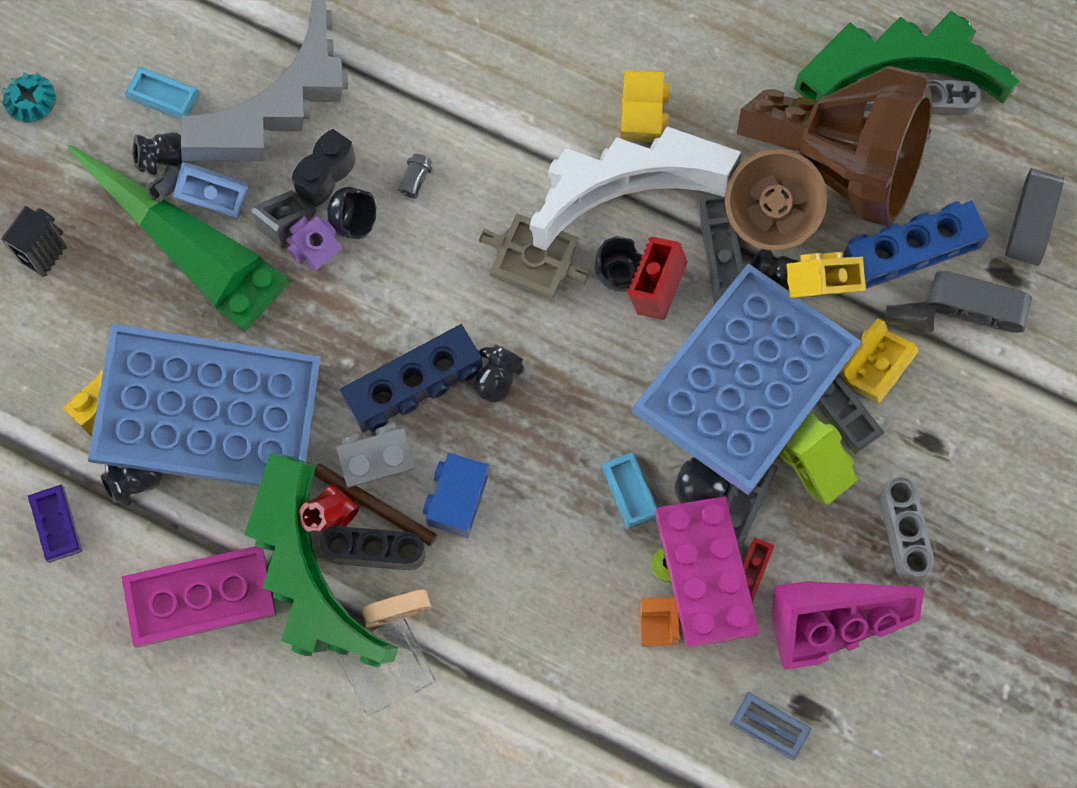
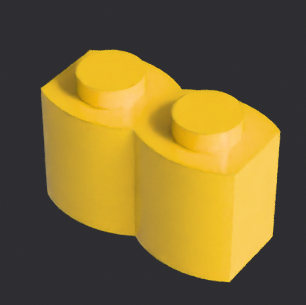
M624 70L620 139L653 142L656 137L660 138L661 133L668 127L669 113H662L663 102H669L670 82H664V72Z

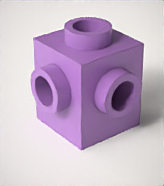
M305 216L289 228L293 234L285 239L290 245L287 248L290 255L299 264L304 262L310 271L317 270L343 249L334 237L337 233L333 226L324 218L320 220L318 216L311 218L309 221ZM310 237L314 240V246L310 243Z

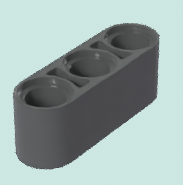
M1030 168L1023 185L1006 247V257L1036 266L1040 265L1048 245L1064 184V177Z
M940 271L934 277L928 308L939 314L998 330L1021 333L1026 328L1032 296L1026 292L954 272Z

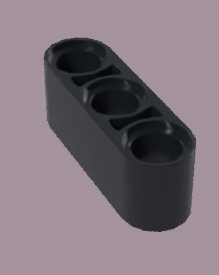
M335 526L327 529L321 538V547L326 557L332 563L338 565L415 570L424 563L426 557L421 538L411 532ZM337 538L346 539L348 543L345 550L340 553L331 552L329 548L332 541ZM372 541H378L383 544L382 551L376 556H369L364 552L366 545ZM407 544H413L419 548L416 556L411 559H405L399 555L401 548Z

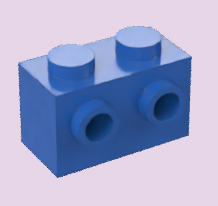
M449 452L445 462L439 461L434 475V481L438 482L435 494H428L423 508V514L427 515L426 520L429 527L469 538L490 474L489 464Z

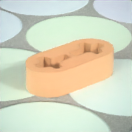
M416 590L363 607L361 611L365 626L376 627L431 609L427 590Z

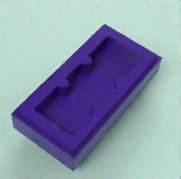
M60 484L27 495L46 562L51 563L83 552L65 487Z

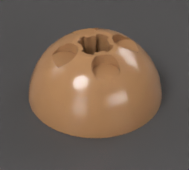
M783 149L765 150L747 158L732 174L725 193L726 213L729 222L737 234L751 245L771 251L790 249L808 240L821 225L827 208L826 185L818 169L804 156ZM785 206L788 207V208H785L783 211H781L780 214H779L778 211L782 210Z

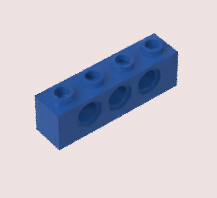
M956 201L943 207L941 212L932 215L929 212L921 213L913 217L907 224L899 226L898 223H893L890 227L882 228L878 234L868 237L867 234H862L854 237L848 242L843 258L863 257L866 289L978 250L982 248L989 235L973 201L963 204ZM938 228L947 229L952 236L945 237L941 235ZM915 239L921 247H911L906 240ZM875 250L886 251L890 258L882 259L878 257Z

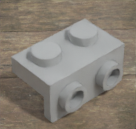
M391 424L375 429L376 436L363 439L361 433L342 439L343 445L337 446L336 449L347 488L415 469L404 428L397 429L396 424Z

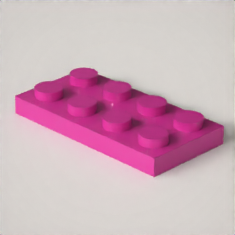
M726 496L658 507L655 515L686 648L756 637L759 634V629Z
M254 546L122 576L133 646L139 648L277 616L272 591L262 588L268 571L264 549Z

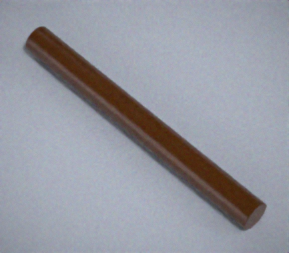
M319 463L316 466L313 476L328 485L335 484L349 498L405 532L416 534L428 546L431 547L435 542L438 534L358 486L347 488L345 478Z

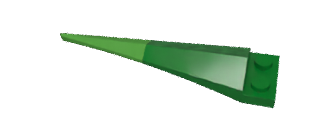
M68 145V149L152 238L217 311L244 333L290 284L287 277L264 261L260 255L170 202L163 200L158 203L156 199L152 200L146 188L76 147Z

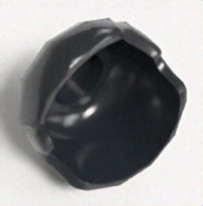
M343 187L334 193L327 208L328 222L333 226L338 235L346 238L363 239L372 231L377 209L374 196L371 192L354 187Z
M615 236L606 239L598 248L594 263L595 274L600 282L609 290L626 292L631 289L629 286L633 284L631 279L635 278L634 273L638 272L637 267L640 266L639 261L642 260L641 256L643 254L637 251L635 242L630 238Z
M692 457L681 466L674 489L680 504L724 497L728 492L729 481L695 457Z

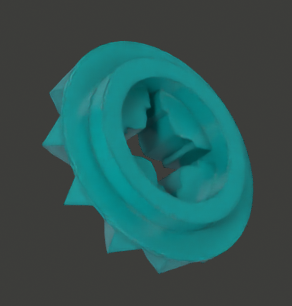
M23 72L21 77L17 79L11 78V83L8 87L3 88L4 97L1 100L6 112L13 119L24 123H31L43 119L52 111L56 101V93L49 79L42 77L38 72L35 75ZM22 90L33 93L35 105L32 101L23 100Z

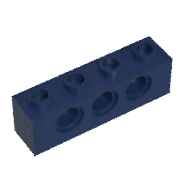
M461 323L340 388V392L362 433L367 430L374 432L376 431L375 429L386 426L389 422L388 419L399 413L401 415L411 413L418 408L419 402L431 397L435 399L444 395L450 389V385L460 380L461 382H467L475 378L480 373L479 370L483 368L482 357ZM442 359H448L453 363L452 367L445 371L438 370L435 365ZM413 375L420 376L423 379L421 384L416 387H409L405 384L406 379ZM380 392L392 394L390 401L384 404L377 403L374 399Z

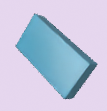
M139 66L125 95L129 100L181 120V116L190 115L200 92L197 88Z
M634 451L602 463L601 468L627 530L656 519L655 511L657 505Z

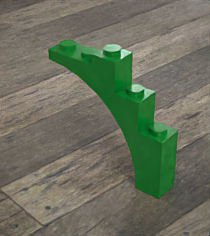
M950 11L927 36L922 34L916 24L907 22L900 16L876 42L871 39L867 31L857 28L849 22L798 74L794 89L803 97L817 102L823 96H828L862 77H867L887 66H892L912 72L935 73L961 81L972 82L978 88L1004 104L1012 95L1020 80L1015 77L1009 68L1001 66L993 60L983 47L973 44L971 41L976 30L966 18Z
M270 453L244 535L256 539V546L274 551L262 588L273 591V598L293 603L281 641L292 645L291 650L304 656H312L313 653L329 649L343 655H348L349 652L360 655V662L373 667H380L381 664L394 662L399 648L376 637L360 625L334 597L320 571L312 546L311 533L307 532L300 525L298 511L304 502L309 501L316 465L285 454Z

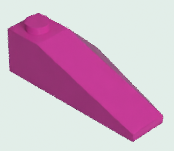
M812 581L775 586L771 617L783 668L786 670L821 664L829 660L828 655L845 647L848 651L859 647L858 642L875 634L883 637L920 621L924 596L923 588L916 586Z

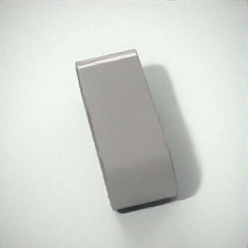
M895 477L882 490L880 505L896 572L903 581L916 583L921 581L933 569L934 556L917 487L909 478ZM891 490H901L906 496V502H896L891 496ZM899 523L910 524L914 529V536H904L899 530ZM908 557H916L921 561L923 568L921 572H915L909 568L907 564Z

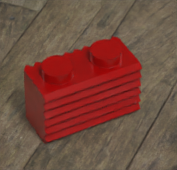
M652 236L648 238L647 248L643 250L645 254L641 256L640 266L637 267L638 272L634 273L635 278L631 279L633 284L629 285L631 289L627 293L638 315L664 320L688 261L683 253L681 243Z

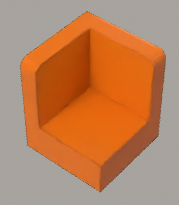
M675 597L641 598L640 624L641 643L643 646L678 645L680 640L679 617Z

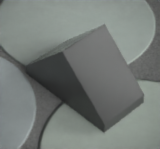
M290 190L253 206L251 213L258 230L281 248H284L288 244L285 239L293 234L289 228L304 216L309 221L317 209Z

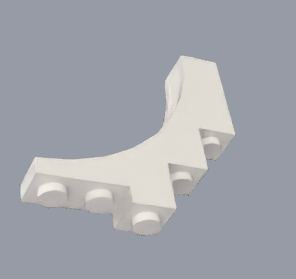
M666 127L660 138L656 137L654 139L651 149L616 137L611 147L604 149L600 160L565 148L559 159H554L550 165L548 177L551 178V188L547 193L543 208L540 212L534 213L530 222L533 246L546 250L557 235L578 216L600 203L624 194L648 189L679 188L699 190L725 197L728 182L736 168L740 165L741 152L670 127Z

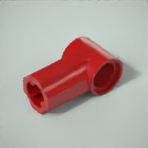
M331 484L317 498L304 502L298 511L300 525L307 532L313 530L320 532L332 526L346 527L355 518L360 507L335 484Z

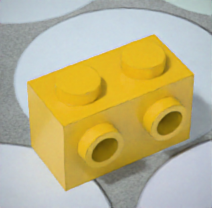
M843 252L822 254L821 259V253L800 255L801 262L787 264L790 298L866 291L863 257L843 258Z

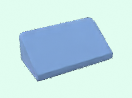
M183 161L172 197L238 218L248 185L244 181Z

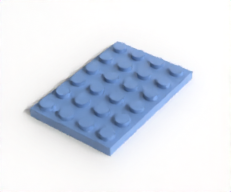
M747 264L635 403L631 413L749 496L862 341L800 298H790L788 290L750 264Z
M111 324L88 462L260 487L270 453L285 454L306 462L321 356Z

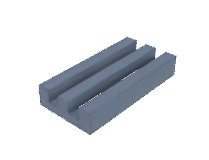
M750 692L746 693L730 723L733 727L792 761L796 759L812 729ZM751 703L801 732L799 737L747 709L749 704ZM745 716L794 745L793 748H788L741 720L742 717Z

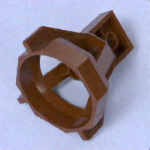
M887 66L828 96H823L817 102L805 97L790 98L784 96L782 91L767 89L763 90L741 108L737 135L799 151L800 155L807 158L818 169L825 184L850 202L851 210L864 221L890 227L904 210L922 162L926 142L930 139L932 130L929 127L933 114L931 88L927 87L928 77L926 75ZM874 101L868 117H864L866 103Z

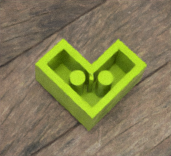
M810 412L777 457L795 469L808 494L827 506L856 483L858 478L852 468L855 465L852 457L840 444L842 437L838 430L830 423L827 425L823 424Z

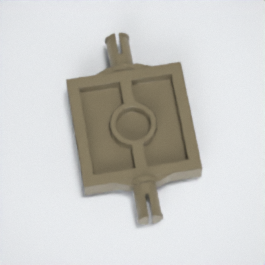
M516 213L510 228L502 236L485 228L480 235V243L482 242L497 248V257L490 270V276L552 301L559 285L566 277L580 281L583 284L587 282L590 270L572 264V256L579 243V237L561 231L546 250L533 246L532 231H530L531 218Z

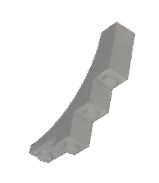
M312 0L310 24L304 43L293 63L276 82L257 96L232 108L209 114L181 116L182 161L263 162L264 149H270V131H302L303 119H309V101L341 100L342 89H348V70L342 69L341 57H333V39H327V30H332V10H326L325 0Z

